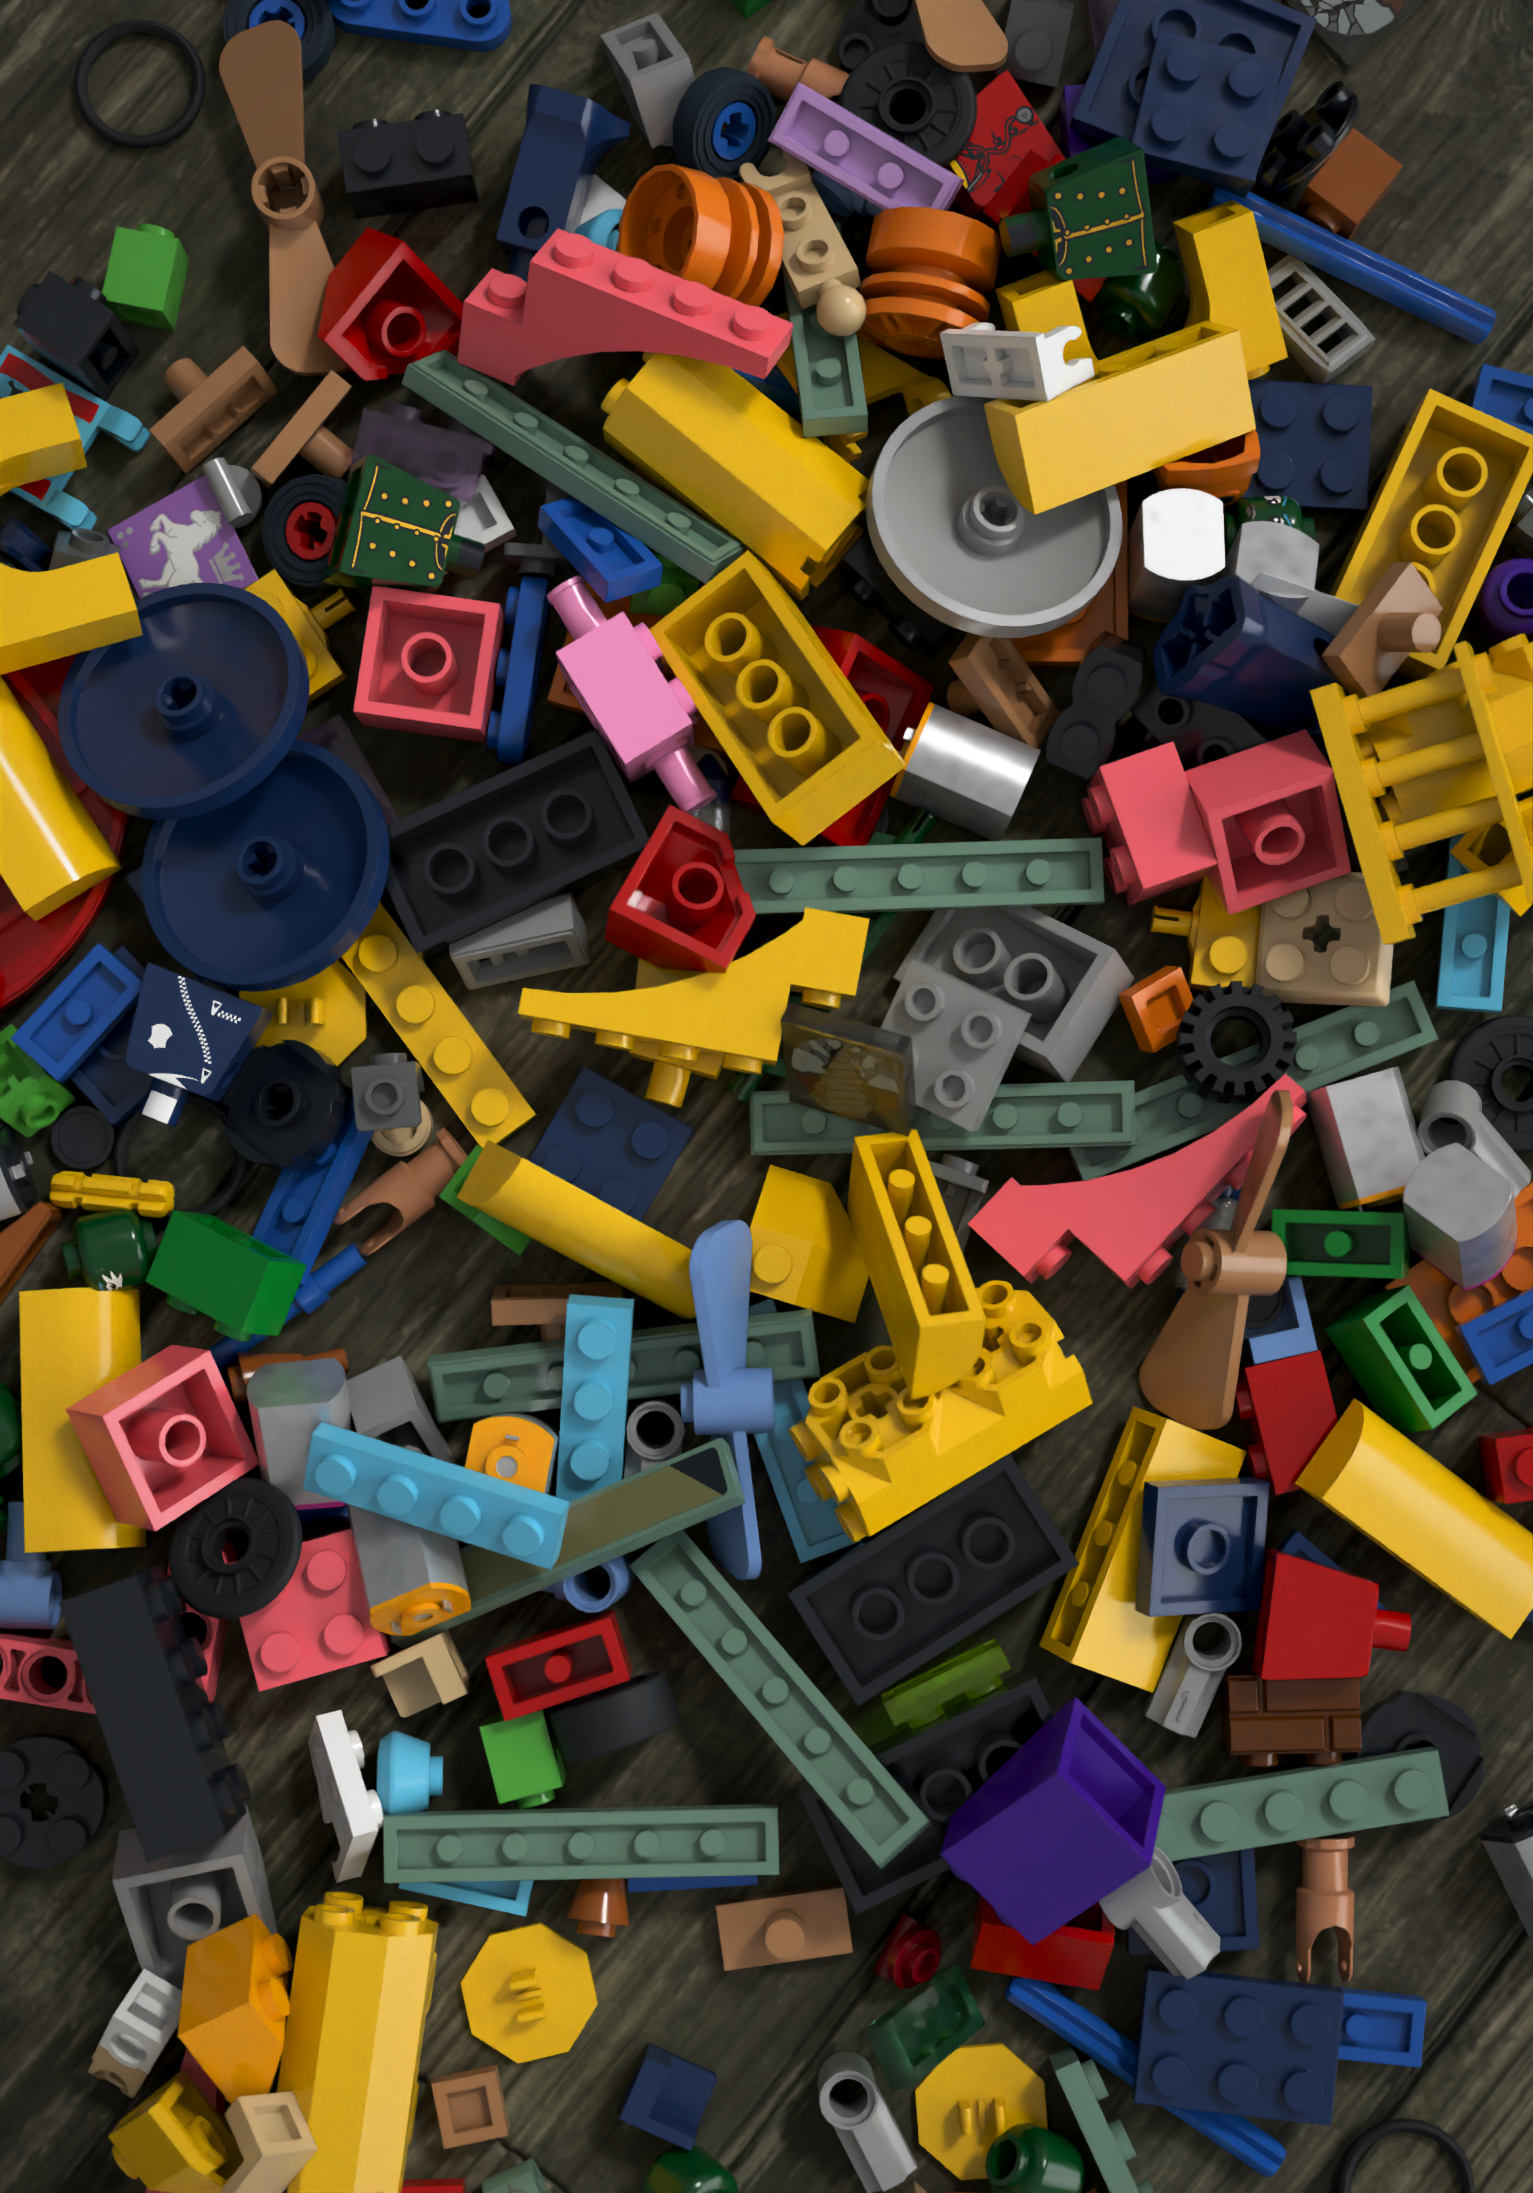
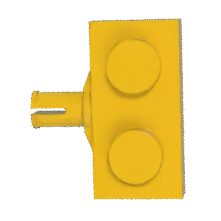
M275 569L244 589L271 605L285 620L300 643L309 671L308 704L347 678L346 673L331 652L328 634L325 631L351 612L356 611L355 606L349 601L350 598L342 588L312 609L296 598L284 577Z
M1205 875L1201 879L1199 897L1191 912L1154 905L1150 932L1187 936V944L1191 956L1188 978L1189 989L1208 991L1209 987L1219 983L1221 988L1227 987L1231 981H1242V987L1251 988L1253 983H1255L1261 904L1229 915L1210 880Z

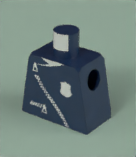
M148 962L142 980L125 1056L126 1066L154 1076L139 1113L176 1127L190 1091L219 1102L270 1023L273 1013L263 1007Z

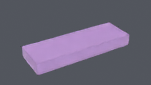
M799 82L768 139L769 142L883 210L898 207H929L948 211L965 181Z

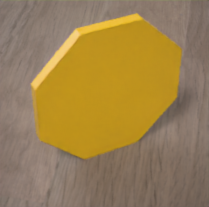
M338 960L317 975L289 987L261 992L239 991L240 999L263 1007L273 1013L270 1023L254 1048L261 1045L271 1047L278 1043H284L282 1040H296L320 1050L338 1068L367 1039V991L359 980Z
M542 1922L491 1933L460 1982L471 2034L518 2064L569 2052L598 2005L587 1951Z
M1003 2043L950 2046L915 2088L919 2144L960 2180L988 2178L985 2167L988 2151L996 2138L1018 2123H1033L1048 2129L1044 2079Z

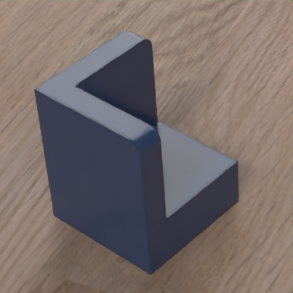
M648 2042L622 2101L619 2119L691 2151L697 2139L698 2124L716 2085L717 2075L707 2068Z

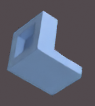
M1300 1275L1285 1276L1283 1282L1285 1291L1284 1307L1279 1317L1273 1323L1258 1329L1245 1328L1242 1344L1245 1363L1258 1364L1318 1350Z

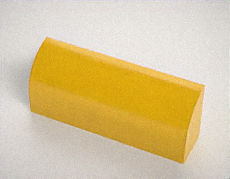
M1203 321L1094 362L1095 376L1049 401L999 398L984 404L994 453L1002 475L1019 503L1034 515L1256 429L1240 330L1209 321Z
M0 675V874L24 912L33 920L38 921L116 873L123 866Z
M917 1129L854 1137L847 1211L910 1399L922 1398L951 1386L973 1367L981 1353L986 1317Z
M490 1140L486 1142L457 1195L458 1199L683 1319L696 1317L689 1274L691 1249Z
M64 1288L19 1291L25 1553L146 1547V1529L117 1521L65 1410L141 1363L139 1290L96 1291L92 1288Z
M1354 1398L1295 1484L1473 1617L1507 1638L1512 1639L1533 1609V1533Z
M1133 1406L1075 1553V1558L1079 1565L1068 1571L1039 1646L1072 1664L1153 1693L1183 1615L1148 1617L1135 1610L1144 1482L1237 1478L1247 1451Z

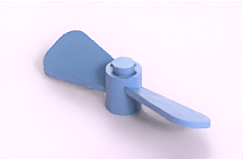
M725 1220L701 1233L694 1244L690 1257L689 1274L704 1369L693 1371V1383H681L682 1423L694 1422L695 1435H711L710 1442L722 1438L730 1445L746 1503L707 1519L708 1539L712 1552L721 1567L738 1580H754L760 1575L762 1558L746 1434L775 1433L773 1367L746 1368L752 1235L744 1221Z

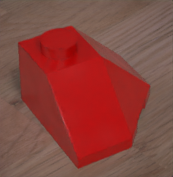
M367 227L328 275L318 338L358 378L364 381L386 379L387 375L405 373L408 364L441 350H447L457 356L463 303L404 241Z
M669 805L609 908L604 940L661 969L726 973L756 918L749 893L744 891L735 866L736 856L728 834Z

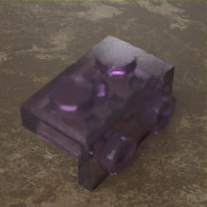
M387 401L384 413L367 408L363 409L350 468L365 455L371 454L458 500L472 502L475 499L482 467L492 469L497 446L488 440L482 439V436L453 418L447 417L446 426L443 429L421 423L424 411Z

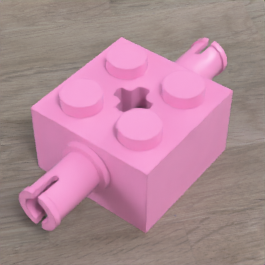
M575 576L554 588L547 595V599L551 605L553 604L574 639L572 643L556 652L562 676L595 730H599L608 751L629 785L655 770L680 810L692 814L717 797V793L710 787L688 750L694 746L693 725L698 723L694 714L697 708L678 677L669 682L664 678L661 673L664 665L660 659L663 654L647 626L641 622L633 627L624 612L607 620L585 586L582 576Z

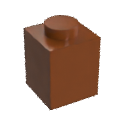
M1353 128L1309 182L1296 208L1304 214L1303 217L1350 240L1391 189L1403 165Z

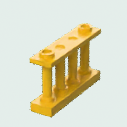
M1467 641L1453 645L1459 668L1359 699L1356 693L1346 696L1344 687L1336 682L1310 690L1383 945H1392L1416 938L1413 924L1423 921L1422 914L1520 885L1524 887L1528 903L1533 904V847H1530L1486 696L1488 693L1497 691L1494 674L1487 653L1474 655L1473 648ZM1467 693L1477 732L1381 762H1377L1375 757L1364 760L1358 734L1368 731L1367 724ZM1486 757L1496 796L1397 826L1394 820L1383 823L1376 797L1385 795L1386 787ZM1498 822H1505L1515 856L1514 860L1414 889L1412 883L1401 886L1394 861L1404 858L1405 850Z

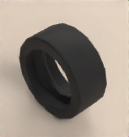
M654 1671L631 1677L629 1681L570 1700L548 1713L563 1760L568 1763L588 1760L638 1743L674 1726L681 1719L666 1674L663 1671Z

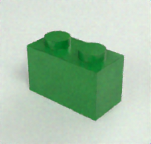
M1272 1209V1232L1280 1237L1286 1250V1275L1391 1279L1409 1277L1410 1240L1405 1212Z
M173 1210L145 1282L168 1293L165 1302L171 1307L192 1315L200 1316L204 1313L215 1319L213 1329L236 1340L249 1341L252 1334L279 1336L307 1265L213 1215Z
M1409 1284L1368 1294L1324 1328L1380 1418L1401 1434L1434 1429L1478 1394Z

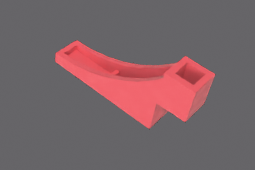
M557 228L531 259L527 282L518 276L505 274L492 268L464 300L457 363L514 386L525 371L562 358L597 352L643 351L681 355L712 362L765 379L789 346L794 323L771 315L761 307L747 305L712 291L704 284L687 281L655 268L642 259L628 257L603 247L583 235L569 233Z
M1285 1073L1252 1105L1214 1132L1173 1154L1131 1170L1085 1181L1048 1185H1020L1011 1177L972 1218L968 1225L1030 1284L1040 1275L1045 1280H1048L1056 1274L1070 1258L1072 1251L1067 1246L1076 1238L1130 1289L1140 1280L1149 1285L1172 1261L1173 1256L1168 1250L1184 1233L1191 1237L1197 1230L1204 1229L1218 1211L1212 1203L1229 1185L1235 1190L1243 1186L1263 1116L1275 1090L1290 1092L1293 1104L1291 1136L1307 1116L1301 1110L1307 1103L1305 1090Z

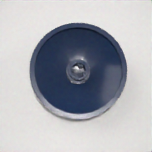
M183 584L159 590L135 601L142 636L78 653L67 673L59 699V737L64 754L72 769L100 800L114 809L139 818L176 820L199 816L226 806L251 791L277 767L293 745L301 729L309 700V671L305 655L300 643L285 620L271 605L251 592L226 584Z
M295 739L293 745L277 767L260 784L234 802L199 816L176 820H154L144 849L141 887L145 911L155 935L166 951L180 964L203 979L228 989L250 992L271 991L295 985L317 975L337 961L358 940L368 926L382 897L387 880L390 846L387 825L380 804L363 778L342 759L316 744Z

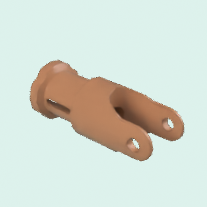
M764 36L758 44L747 70V73L754 75L770 91L771 96L787 103L799 82L837 104L835 96L841 95L843 86L850 75L818 59L812 58L809 62H806L775 48L774 39Z
M444 1127L436 1132L437 1140L408 1163L400 1160L336 1214L333 1222L336 1225H341L372 1204L384 1202L396 1207L390 1221L362 1245L360 1253L363 1256H368L435 1207V1198L441 1194L467 1159V1153Z
M1346 1832L1297 1840L1296 1844L1302 1847V1885L1295 1889L1296 1969L1298 1978L1301 1983H1308L1311 1973L1312 1945L1318 1933L1326 1928L1333 1927L1338 1940L1339 1975L1343 1982H1349L1353 1973L1355 1892L1348 1888V1849L1355 1846V1836Z

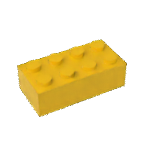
M1432 389L1428 390L1414 409L1330 593V596L1360 606L1393 562H1412L1444 608L1437 617L1441 626V638L1437 647L1427 653L1410 652L1395 672L1414 682L1427 678L1428 674L1446 665L1453 645L1457 641L1533 473L1532 434Z
M746 551L649 629L663 657L686 688L697 709L770 820L802 846L906 767L898 752L781 582L749 551Z

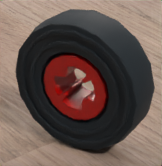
M311 474L291 479L275 492L265 509L262 525L265 553L274 569L294 585L317 590L338 587L337 585L323 582L347 486V483L342 479L320 474ZM312 522H319L320 527L327 531L324 543L316 542V537L309 532Z

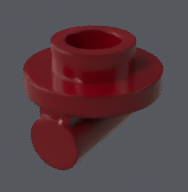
M903 1911L873 1971L901 1989H911L928 1981L934 1975L940 1963L941 1942L938 1934L928 1926H925V1922Z

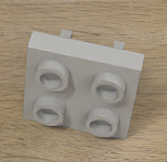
M911 959L868 1054L877 1060L874 1062V1069L862 1067L864 1072H860L859 1077L864 1078L870 1069L877 1072L876 1063L880 1062L889 1072L882 1076L888 1078L886 1075L891 1074L894 1079H888L895 1080L899 1093L891 1090L888 1091L900 1095V1097L966 1130L977 1132L1032 1014L920 960ZM877 1072V1074L874 1075L873 1077H871L870 1079H868V1081H870L871 1079H873L874 1077H876V1076L879 1075L880 1073Z

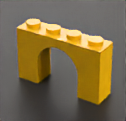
M1230 200L1173 222L1190 289V308L1183 329L1203 321H1209L1240 330L1248 380L1266 374L1270 370L1269 364L1288 358L1253 211ZM1042 271L995 289L1007 331L1042 332L1045 334L1058 326H1077L1081 329V335L1076 340H1069L1065 344L1063 349L1064 362L1067 364L1069 360L1077 358H1092V363L1098 361L1088 340L1072 280L1055 279L1047 271Z
M63 382L0 399V497L20 485L87 468L81 437ZM118 552L42 572L22 571L0 563V675L143 635L137 607Z

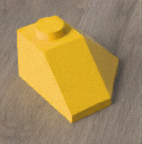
M770 1165L750 1226L752 1235L750 1292L805 1309L812 1308V1311L855 1324L869 1274L851 1220L839 1197L829 1182Z
M185 2069L181 2070L123 2117L108 2136L114 2144L112 2147L113 2156L123 2172L132 2179L139 2177L146 2187L153 2191L221 2193V2189L244 2162L231 2128Z

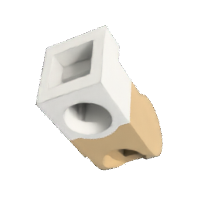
M143 1969L113 2014L92 2056L93 2062L88 2073L98 2079L108 2080L118 2086L123 2094L134 2099L179 2025L182 1990L150 1971Z

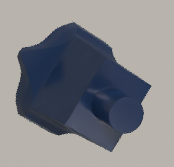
M529 85L525 132L496 237L504 253L511 257L507 274L518 276L527 282L531 259L557 228L569 233L575 232L582 218L596 167L608 149L628 138L631 128L629 122L616 117L605 107L586 97L544 85Z
M1225 577L1207 586H1199L1193 583L1185 590L1178 611L1161 633L1152 654L1158 689L1160 693L1166 696L1205 702L1282 730L1293 732L1316 713L1310 690L1335 682L1343 686L1321 657L1336 636L1264 598L1255 588L1239 578Z

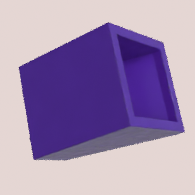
M1075 1697L1066 1703L952 1814L940 1855L947 1861L951 1871L960 1880L968 1882L993 1906L995 1913L1004 1924L1014 1927L1033 1946L1151 1866L1166 1787Z

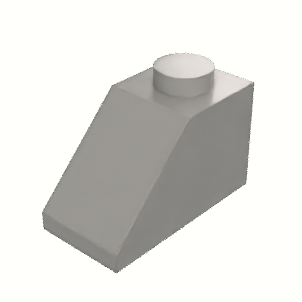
M658 12L600 35L635 123L651 149L660 145L666 147L673 146V121L678 104L690 84L696 80L687 53Z
M401 1355L346 1381L350 1411L357 1433L457 1465L423 1391Z

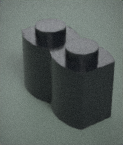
M1107 631L1096 637L1086 650L1075 676L1072 694L1061 706L1049 733L1046 745L1047 762L1087 780L1095 775L1100 766L1105 764L1118 732L1120 718L1132 706L1139 692L1146 669V648Z

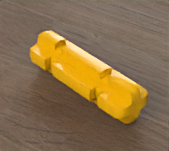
M73 1171L57 1173L53 1175L50 1181V1201L56 1207L76 1209L77 1206H82L84 1210L99 1212L133 1209L140 1216L162 1218L165 1215H169L174 1208L175 1189L168 1181L148 1180L147 1183H144L140 1178L92 1174L91 1177H87L83 1172Z

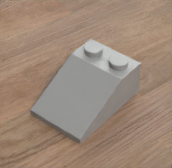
M1031 907L936 910L893 976L895 981L900 984L911 959L920 960L1031 1013L1032 1015L1013 1056L1062 1082L1071 1081L1120 1003L1118 994L1128 989L1135 979L1116 949Z
M245 1805L247 1813L225 1835L150 1862L146 1861L136 1828L119 1831L112 1883L141 1970L146 1969L180 1990H183L188 1945L255 1913L272 1935L278 1933L263 1856L247 1805ZM287 1988V1996L290 2001L289 1988Z

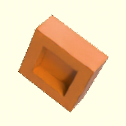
M1165 966L1118 994L1140 1051L1151 1053L1157 1052L1176 1040L1181 1020L1194 1000L1181 967Z

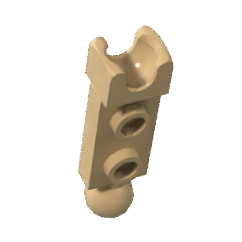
M783 150V158L786 162L785 169L780 174L772 177L763 176L753 164L744 163L739 169L740 182L758 185L771 193L781 211L784 244L780 267L801 308L805 309L817 304V320L828 334L839 337L852 335L861 328L866 319L867 311L863 296L855 289L861 286L858 267L812 183L811 174L806 163Z

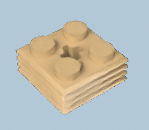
M1351 872L1261 904L1255 984L1264 987L1263 994L1271 998L1275 993L1282 1000V1003L1385 1007L1388 1005L1394 944L1383 945L1363 873ZM1330 924L1341 935L1339 941L1333 940L1328 942L1326 952H1321L1320 947L1312 940L1315 934L1322 932L1323 926Z

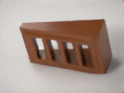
M40 1201L0 1233V1307L65 1218L66 1211L61 1207Z

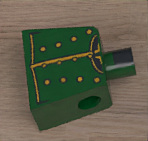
M1123 136L1111 139L1032 174L1028 178L1031 211L1003 217L999 221L1000 238L1006 255L1013 257L1037 251L1040 266L1055 279L1072 280L1142 275L1158 272L1144 150Z
M367 454L351 466L323 582L372 590V586H380L430 594L439 589L445 571L474 580L483 562L485 544L454 534L460 511V502L456 498L377 456Z

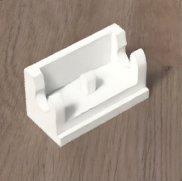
M975 322L962 329H947L940 333L953 396L1049 401L1095 376L1092 358L1071 359L1067 364L1064 362L1063 349L1065 344L1069 340H1076L1081 335V329L1077 326H1058L1044 334L1042 332L995 331V326L991 323Z

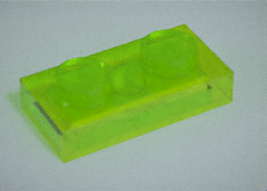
M994 1638L881 1694V1699L894 1727L907 1721L910 1728L914 1729L944 1714L945 1710L942 1703L965 1692L968 1700H972L996 1689L1003 1684L999 1674L1011 1669V1666L1000 1644Z

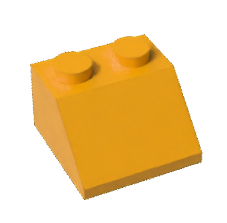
M256 1913L188 1945L186 1953L178 2037L231 2105L237 2097L269 2093L284 2049L286 2016L290 2013L287 1988L288 1972L293 1968L291 1952L282 1936L278 1933L272 1935Z

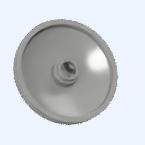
M954 396L939 400L923 407L899 425L884 445L872 470L866 495V520L871 542L880 563L899 590L915 605L937 620L956 629L986 637L1022 638L1048 632L1064 625L1079 615L1093 601L1107 581L1117 561L1122 541L1123 526L1120 501L1115 485L1034 515L1027 511L1011 492L994 453L984 404L999 398Z

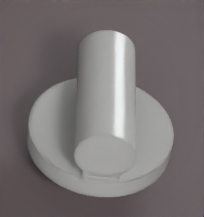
M223 457L213 459L203 465L202 471L229 525L237 529L252 522L258 515L263 501L260 484L254 475L243 467L228 465Z

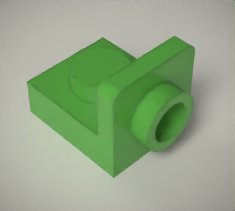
M11 1023L0 1032V1118L23 1136L31 1137L40 1129L53 1123L59 1114L75 1101V1096L66 1085L54 1079L11 1039L18 1030Z

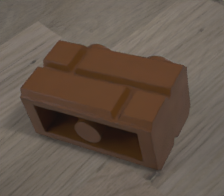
M1251 1669L1225 1671L1220 1682L1221 1741L1223 1748L1230 1755H1239L1241 1765L1256 1767L1274 1766L1279 1764V1754L1304 1753V1762L1307 1764L1334 1765L1344 1761L1343 1752H1361L1359 1677L1266 1680L1259 1678Z

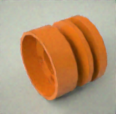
M674 164L654 166L640 177L626 200L618 228L619 235L616 249L618 253L642 259L655 268L687 281L704 284L710 290L744 304L760 307L775 283L782 263L784 244L781 211L771 193L755 184L747 182L738 183L727 177L713 178L702 171Z
M898 207L886 209L875 215L866 256V266L874 274L863 279L861 282L860 294L865 300L867 311L864 323L856 332L863 339L881 348L900 354L925 359L945 360L940 337L941 332L947 329H962L975 322L987 323L990 304L982 294L994 288L1002 248L1000 236L995 230L978 220L955 212L929 207Z

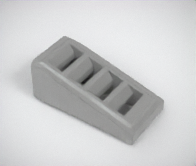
M1288 254L1267 271L1272 290L1289 276L1297 284L1295 288L1275 302L1285 347L1314 383L1327 384L1369 351L1376 340L1361 320L1300 259ZM1306 296L1312 305L1291 319L1285 311ZM1321 314L1327 323L1308 337L1302 328ZM1336 333L1342 342L1325 354L1318 346Z
M571 892L542 901L449 945L450 957L468 990L590 963L586 924ZM488 957H490L489 959H487V960H485V961H483V962H481V961L479 960V959H483V958H488Z

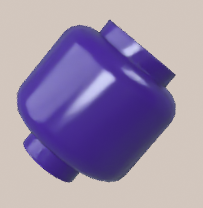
M1511 559L1497 565L1485 577L1473 603V620L1480 635L1493 646L1525 633L1529 643L1533 642L1532 559Z

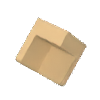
M448 1629L405 1648L391 1652L386 1656L378 1658L370 1665L375 1678L382 1675L399 1715L404 1718L441 1701L444 1705L467 1694L473 1687Z
M293 2091L237 2097L225 2112L244 2162L221 2189V2193H283L318 2148Z

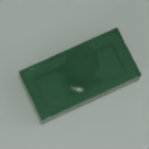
M955 1965L937 1971L928 1981L922 1983L884 2015L876 2018L864 2031L892 2090L896 2091L915 2085L984 2027L986 2022L959 1966Z

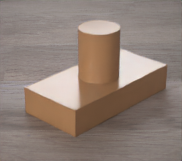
M244 346L237 350L210 376H207L191 359L182 358L174 362L167 369L163 378L164 386L180 403L149 431L170 458L187 474L279 390L259 361Z
M333 370L328 373L252 466L250 473L266 489L269 490L298 454L324 476L338 479L344 475L359 456L323 426V423L346 397L352 387Z
M1393 562L1321 657L1349 695L1356 693L1358 698L1361 699L1380 693L1410 652L1427 653L1437 647L1441 638V626L1437 617L1444 608L1412 562Z
M967 633L948 661L960 678L952 681L947 690V701L952 712L963 717L984 713L996 731L1038 749L1054 723L1059 712L1009 638L986 637Z
M613 1281L498 1284L491 1299L492 1326L540 1324L541 1342L565 1339L569 1294L624 1298V1287Z
M842 1883L716 1901L724 1971L853 1953L845 1892Z

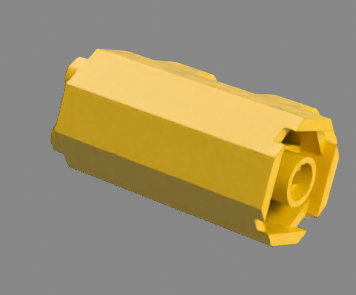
M644 352L642 360L646 364L630 382L626 378L619 380L608 392L601 404V409L609 415L603 426L605 442L635 466V472L638 476L741 542L745 547L743 554L746 551L753 554L781 582L788 592L802 601L809 595V583L816 588L822 584L841 562L842 556L863 534L864 530L855 522L863 510L866 512V495L869 480L817 437H803L801 424L732 368L681 355Z
M1525 633L1489 648V654L1487 655L1494 674L1497 691L1488 693L1486 696L1515 796L1533 789V642H1528ZM1458 661L1428 674L1427 678L1459 668ZM1465 693L1367 724L1368 731L1358 734V739L1364 760L1375 757L1377 762H1381L1468 735L1478 730L1468 695ZM1486 757L1386 787V794L1377 797V803L1383 823L1394 820L1397 826L1496 796V791Z
M997 1280L986 1282L980 1288H975L986 1317L981 1353L973 1367L961 1379L937 1393L911 1400L894 1348L887 1345H880L869 1352H864L823 1376L811 1386L808 1394L810 1408L807 1417L796 1422V1425L789 1428L788 1431L802 1457L807 1462L811 1460L813 1464L804 1468L805 1475L813 1490L822 1502L833 1497L839 1506L834 1509L835 1515L844 1532L853 1543L865 1536L870 1537L1093 1404L1081 1365L1074 1354L1065 1358L1057 1343L1065 1337L1055 1320L1029 1291L1014 1290L1010 1283Z
M337 1891L326 1892L323 1904L309 1906L301 1916L289 2001L290 2013L287 2016L277 2093L293 2091L318 2149L288 2185L287 2193H401L407 2151L413 2137L419 2084L417 2082L426 2015L431 2005L437 1961L435 1946L439 1923L427 1919L428 1905L416 1901L393 1900L389 1902V1908L363 1905V1896Z

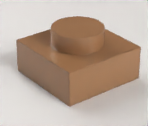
M498 2064L434 2077L431 2086L444 2149L508 2136L510 2125Z

